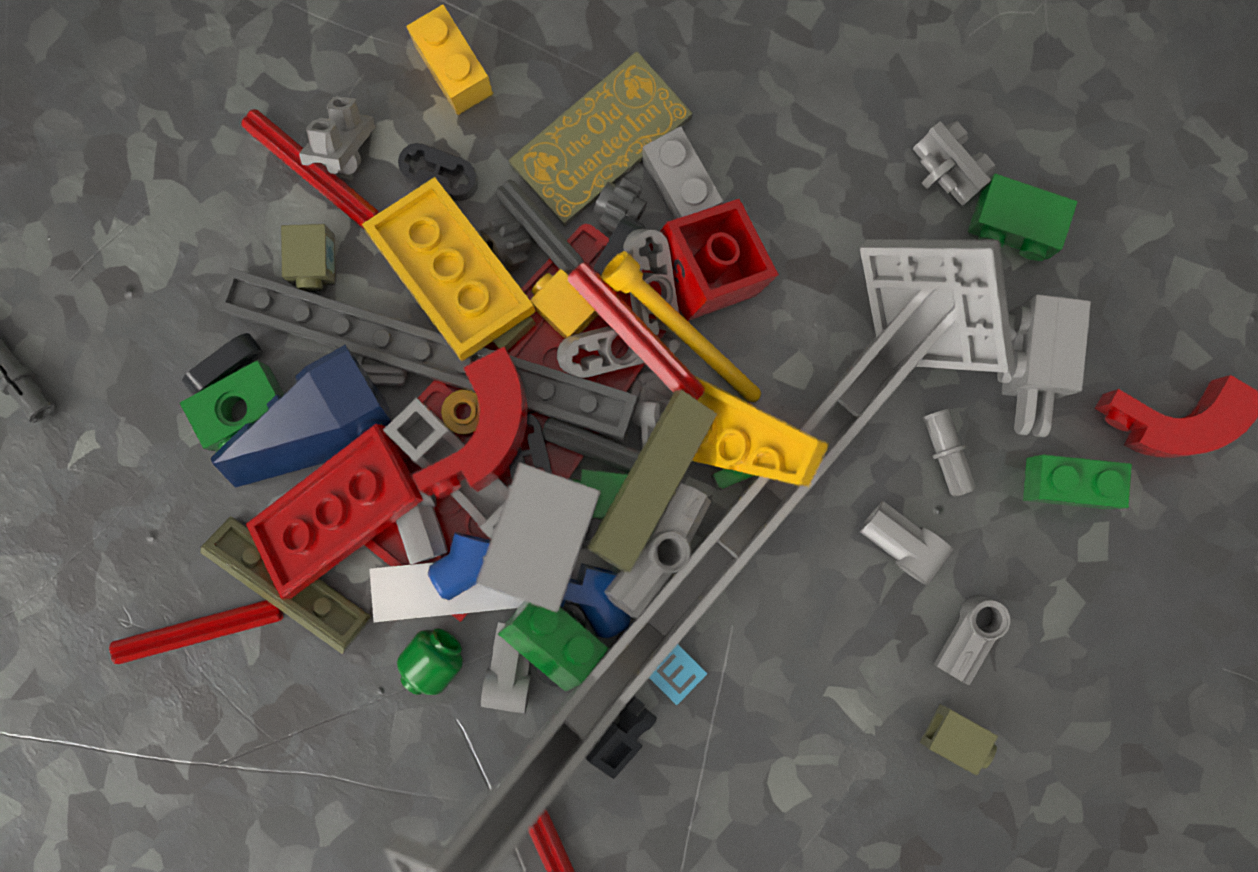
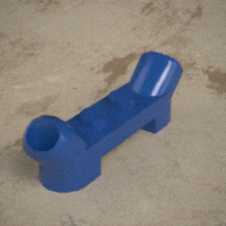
M454 533L449 554L431 564L427 573L442 599L451 600L477 584L476 580L484 561L482 556L486 555L491 540L463 533ZM581 563L577 580L570 578L560 607H564L566 600L578 603L596 635L603 638H611L619 634L629 626L631 616L619 609L604 593L619 573Z

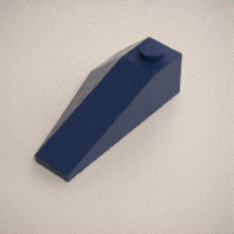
M346 344L304 367L295 376L297 383L282 397L276 394L267 403L269 410L255 423L245 424L211 457L212 464L235 488L326 463L375 424L387 427L394 420L385 398Z

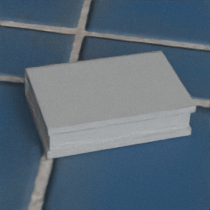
M519 463L512 483L508 485L509 492L486 555L482 556L484 561L476 583L557 612L561 606L601 492Z

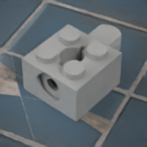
M1036 294L1010 310L1008 317L1014 365L1009 373L998 372L997 378L998 382L1003 383L1002 395L1017 396L1014 430L1017 434L1028 435L1032 430L1034 436L1045 438L1051 430L1054 400L1082 391L1091 301Z

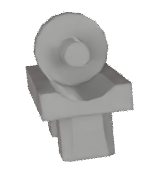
M335 96L326 104L329 119L319 118L313 120L306 128L309 142L299 153L302 165L309 166L313 163H323L327 165V170L332 174L350 175L357 170L361 163L358 149L375 129L373 116L359 114L356 99Z
M940 121L913 147V150L922 159L920 161L921 164L930 173L923 180L922 184L928 190L938 182L947 194L951 193L963 206L991 181L989 176L996 165L987 154L979 152L972 158L962 145L968 140L967 131L958 121H954L946 126Z

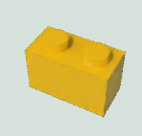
M444 4L406 26L414 46L457 115L493 95L488 75Z

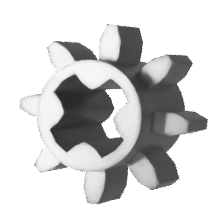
M624 177L619 186L608 182L600 193L594 207V211L602 215L599 220L601 222L600 226L614 233L625 215L639 222L647 205L646 201L639 198L641 186Z
M503 217L489 221V228L480 230L481 238L508 273L519 270V264L528 261L527 255L531 249V241L527 231L520 226L519 222L509 224L507 218Z

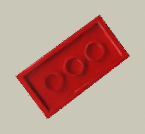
M380 424L372 426L246 523L281 599L293 598L424 500L394 442L384 431L385 426Z

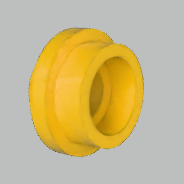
M469 390L453 392L446 398L442 406V418L445 425L458 434H471L476 431L480 415L476 393ZM461 404H468L471 407V415L465 420H460L456 416V409Z

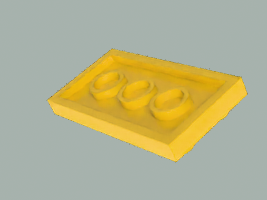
M435 177L362 224L368 236L461 362L535 313L532 302Z

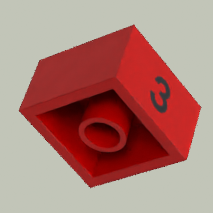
M740 198L668 221L659 231L666 237L669 245L677 304L687 321L755 297L779 275ZM650 243L648 246L653 251V244Z

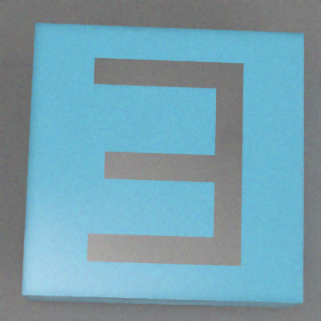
M677 644L649 678L678 705L707 675V672Z

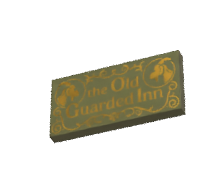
M636 51L508 161L510 166L565 227L598 199L608 182L616 184L642 161L643 146L680 126H684L692 119L693 113Z

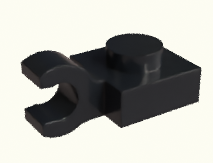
M634 695L620 711L618 724L613 721L585 756L590 764L612 779L617 777L643 747L637 739L644 732L648 731L657 720V717L646 708L643 709L645 704Z

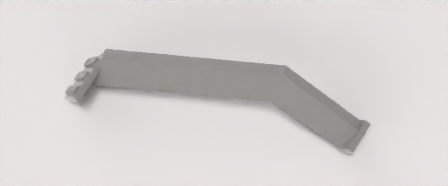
M867 239L859 247L876 338L865 348L798 426V429L829 444L810 487L756 475L690 552L689 561L682 570L670 575L640 616L633 618L629 626L609 646V649L585 681L572 689L442 850H438L398 834L393 838L384 850L396 872H496L627 702L914 367L1009 373L1014 365V356L999 240Z

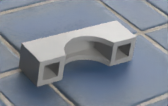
M417 398L384 429L423 469L454 454L465 446L425 403ZM499 478L479 492L470 487L467 479L460 481L462 487L451 495L471 515L478 526L492 538L509 488Z

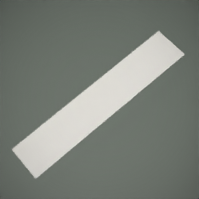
M586 548L580 549L571 578L577 580L581 563L618 573L620 571L617 567ZM433 563L370 569L374 622L518 608L524 601L479 584L451 600L442 599L427 574L429 566Z

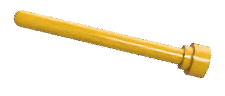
M627 251L619 253L608 263L601 277L615 291L621 290L625 294L630 292L747 401L756 402L760 399V389L642 279L643 273L639 270L640 264Z

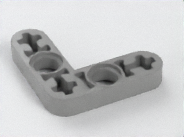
M637 229L631 232L625 240L624 251H627L640 264V271L642 269L650 270V267L657 268V273H644L642 279L647 284L657 281L662 290L661 297L679 313L670 249L666 237L661 232L651 229ZM646 242L652 243L653 251L648 252L647 257L640 256L639 248L644 247ZM630 293L632 310L655 335L659 333V329L666 331V337L660 340L674 354L680 346L681 339L657 317L656 319L648 318V314L652 312ZM611 326L571 335L562 341L557 351V361L564 372L580 378L591 377L645 362L630 346L623 357L615 358L613 356L611 343L618 334ZM578 346L587 351L598 350L600 357L591 355L582 358L581 365L572 362V356L578 354Z

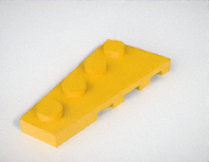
M694 375L705 388L703 395L697 401L711 409L717 416L692 461L810 487L829 444Z

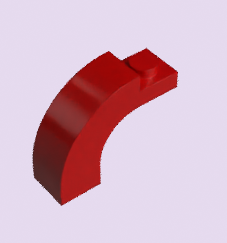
M505 347L463 367L478 398L480 408L479 422L472 438L463 448L412 475L420 492L428 497L434 494L436 498L448 496L462 487L460 481L467 479L470 487L475 491H481L494 482L508 468L519 451L526 431L528 405L523 382Z
M1228 375L1211 380L1196 407L1182 418L1162 415L1120 389L1104 393L1095 409L1106 415L1104 420L1111 426L1125 432L1131 430L1124 446L1149 456L1175 458L1211 452L1238 439L1258 418V391L1234 376Z

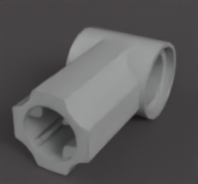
M418 470V471H416V472L410 473V475L412 476L413 474H415V473H417V472H419V471H421V470ZM420 492L424 500L396 520L410 565L449 552L434 509L437 506L435 494L428 497Z
M884 501L880 502L871 512L859 531L896 559L895 563L903 571L928 586L954 550L939 536L926 528H918Z
M982 595L967 599L960 609V619L935 660L934 665L970 686L995 641L1003 637L1009 629L1010 614L1007 608L1001 603ZM991 607L993 612L992 622L985 628H978L976 624L977 613L982 608Z
M499 621L493 645L491 668H487L484 678L481 707L525 714L532 674H529L530 661L498 635L499 631L507 623Z

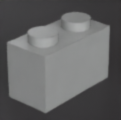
M681 126L643 146L642 162L674 219L723 204L720 194Z

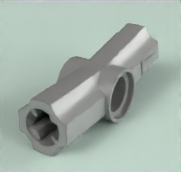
M681 482L679 483L631 572L628 573L621 570L604 591L608 599L619 609L631 617L638 618L670 575L682 570L686 566L690 557L689 545L711 503L707 495L696 488ZM661 541H664L668 547V554L661 563L657 557V548Z

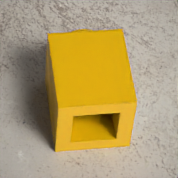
M560 269L554 276L547 273L536 283L531 291L535 296L530 301L534 305L535 311L565 339L571 335L582 333L599 314L568 282V275Z

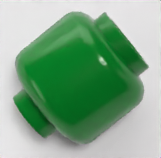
M439 628L434 630L426 629L416 633L397 659V668L402 676L400 678L402 685L409 692L416 695L422 693L438 695L442 693L460 672L463 665L462 647L458 640L449 632Z

